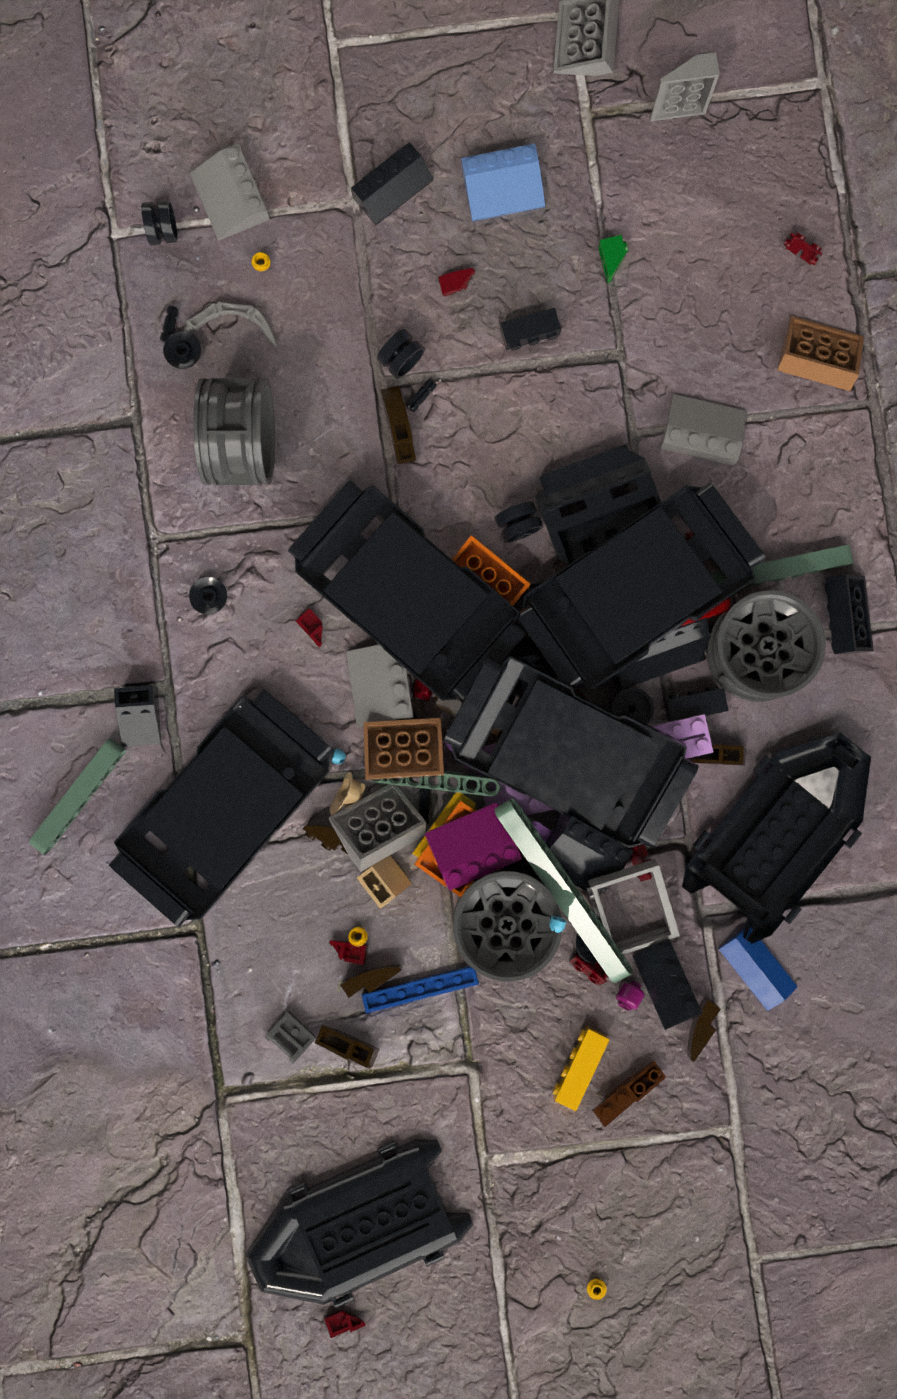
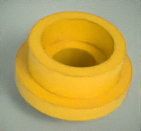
M263 252L256 253L251 261L253 268L260 272L267 270L270 266L269 256ZM263 260L264 264L259 265L258 262Z
M355 927L349 932L348 939L352 945L359 947L366 943L368 934L364 928ZM358 934L362 935L360 940L355 939Z
M594 1278L588 1282L587 1293L592 1299L599 1300L605 1296L607 1288L604 1281ZM599 1287L600 1291L594 1292L593 1289Z

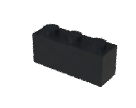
M552 308L501 322L500 331L505 349L515 351L523 345L529 344L533 346L541 340L547 339L550 341L558 338L561 333V326L556 309Z
M717 686L706 688L707 692L699 693V690L687 692L688 696L680 697V694L668 696L669 700L664 701L668 721L671 722L701 714L708 716L729 711L724 688L718 689Z

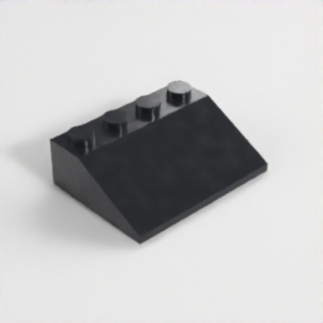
M565 812L559 817L546 841L547 846L574 885L586 892L587 888L590 887L589 880L624 869L633 853V850ZM606 887L597 889L599 895Z

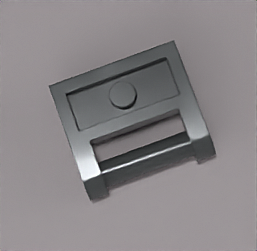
M289 1011L265 1036L268 1041L271 1040L281 1049L293 1064L317 1038ZM278 1031L298 1048L296 1052L276 1035Z

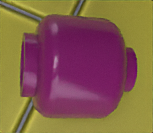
M633 980L630 983L623 982L616 994L617 1004L627 1011L638 1009L645 996L641 989L642 986Z

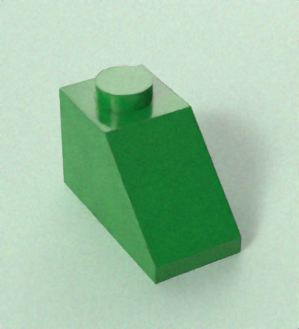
M622 235L599 240L598 251L607 283L612 281L628 252L627 242L623 241Z

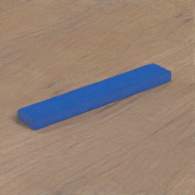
M467 966L373 990L371 993L365 992L361 995L365 1011L370 1013L479 985L476 971L472 967Z

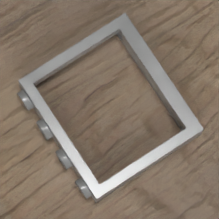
M655 859L588 881L590 887L587 888L590 900L594 899L595 903L592 906L593 912L599 917L600 922L611 936L597 889L645 873H651L666 927L615 943L623 955L680 936L661 870Z

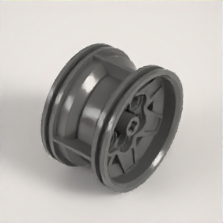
M200 378L194 398L193 432L196 463L202 483L204 485H262V483L270 485L273 479L275 464V417L269 380L267 378H261V380L258 378Z
M772 590L748 595L731 606L727 612L722 613L709 631L711 638L706 646V658L710 672L725 691L742 700L765 702L791 695L808 685L822 666L826 641L822 624L810 606L794 595ZM752 614L751 624L740 622L742 618ZM776 615L780 616L784 620L778 622ZM759 623L766 626L765 633L759 631ZM778 631L783 633V641L777 639L776 633ZM743 635L750 637V644L743 642ZM797 639L799 642V647L794 644V642ZM730 641L739 647V651L733 658L730 650ZM779 651L785 652V660H781L778 657ZM745 654L752 656L753 661L751 664L745 661ZM763 662L770 664L769 672L764 671L762 667ZM783 668L791 669L792 671L782 679ZM756 671L760 682L748 678L746 674Z
M501 868L474 880L463 895L458 898L453 921V932L457 948L467 964L487 978L504 982L529 978L545 968L558 950L562 931L560 933H556L555 930L552 931L549 927L551 916L561 917L560 909L550 891L533 875L515 869V871H505V868ZM500 887H514L517 889L508 897ZM482 898L484 910L472 912L475 904ZM496 900H500L503 903V908L499 911L492 908V904ZM535 900L540 906L542 915L531 912ZM519 901L523 904V908L521 911L516 912L512 910V904ZM483 918H491L493 921L492 925L484 927L481 924ZM505 919L508 922L512 921L510 928L502 927ZM524 919L531 920L532 925L529 929L521 927V922ZM472 934L483 937L480 947L474 941ZM499 935L502 938L501 943L498 945L492 944L490 941L491 937ZM513 936L521 938V943L518 946H513L510 943ZM540 938L532 949L530 939ZM507 952L512 959L503 960L499 958Z

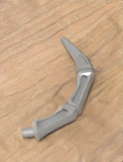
M222 301L212 303L200 313L185 321L187 325L182 330L191 333L193 329L195 331L199 330L206 322L218 318L220 315H239L256 323L265 333L274 347L278 345L266 317L259 308H255L253 305Z

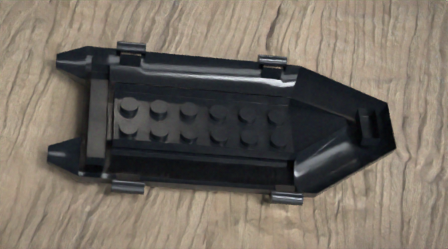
M841 732L777 752L772 760L764 755L753 769L759 776L711 835L704 830L692 846L698 851L686 865L682 887L692 894L711 886L747 916L743 937L746 938L750 927L753 929L747 938V941L751 944L771 936L783 921L790 925L802 910L796 904L844 845L851 849L862 835L857 828L863 822L871 756ZM769 763L770 767L762 774V770ZM850 829L854 831L847 841L843 840ZM709 838L710 841L702 850L700 847ZM792 905V910L784 917L782 914Z
M415 1139L400 1147L397 1146L396 1141L377 1148L378 1157L309 1188L306 1181L287 1189L289 1197L280 1201L245 1254L260 1292L322 1305L333 1301L335 1307L338 1308L355 1300L353 1291L421 1260H424L426 1266L445 1259L442 1250L460 1243L474 1224L469 1213H449L445 1209L428 1169L442 1152L438 1140ZM394 1149L396 1150V1154L384 1158L383 1154ZM305 1190V1195L294 1199L293 1195ZM435 1251H438V1253H435V1254H433V1255H431V1256H429V1257H426L427 1255H429V1254H431V1253H433V1252H435ZM346 1292L348 1293V1294H346V1295H344V1296H342V1297L336 1299L337 1296H340V1295H342V1294H344V1293H346Z

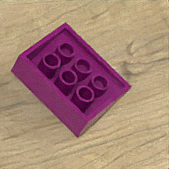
M497 802L424 833L449 891L522 860L517 845L495 814V808L498 807Z

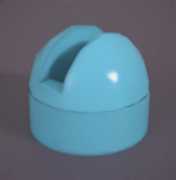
M335 748L331 763H344L346 759L345 752Z
M551 916L549 927L552 931L555 930L556 933H560L564 930L567 921L558 916Z

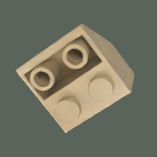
M391 855L375 863L357 877L358 881L380 909L412 884Z

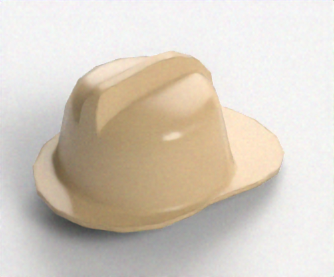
M352 772L346 774L340 789L332 801L330 807V814L332 815L336 814L342 806L348 807L362 798L365 785L353 779Z

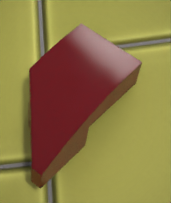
M468 268L439 276L442 295L448 296L462 291V289L466 290L468 287L467 283L471 276L475 274V269Z
M308 608L295 621L320 648L322 645L323 625L321 620Z
M329 940V944L334 947L340 960L343 959L345 962L360 965L365 964L368 945L364 944L357 947L350 942Z
M344 1310L324 1316L330 1338L346 1331L351 1333L366 1326L365 1321Z

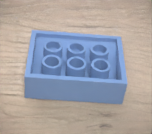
M535 144L461 158V170L472 221L545 207Z

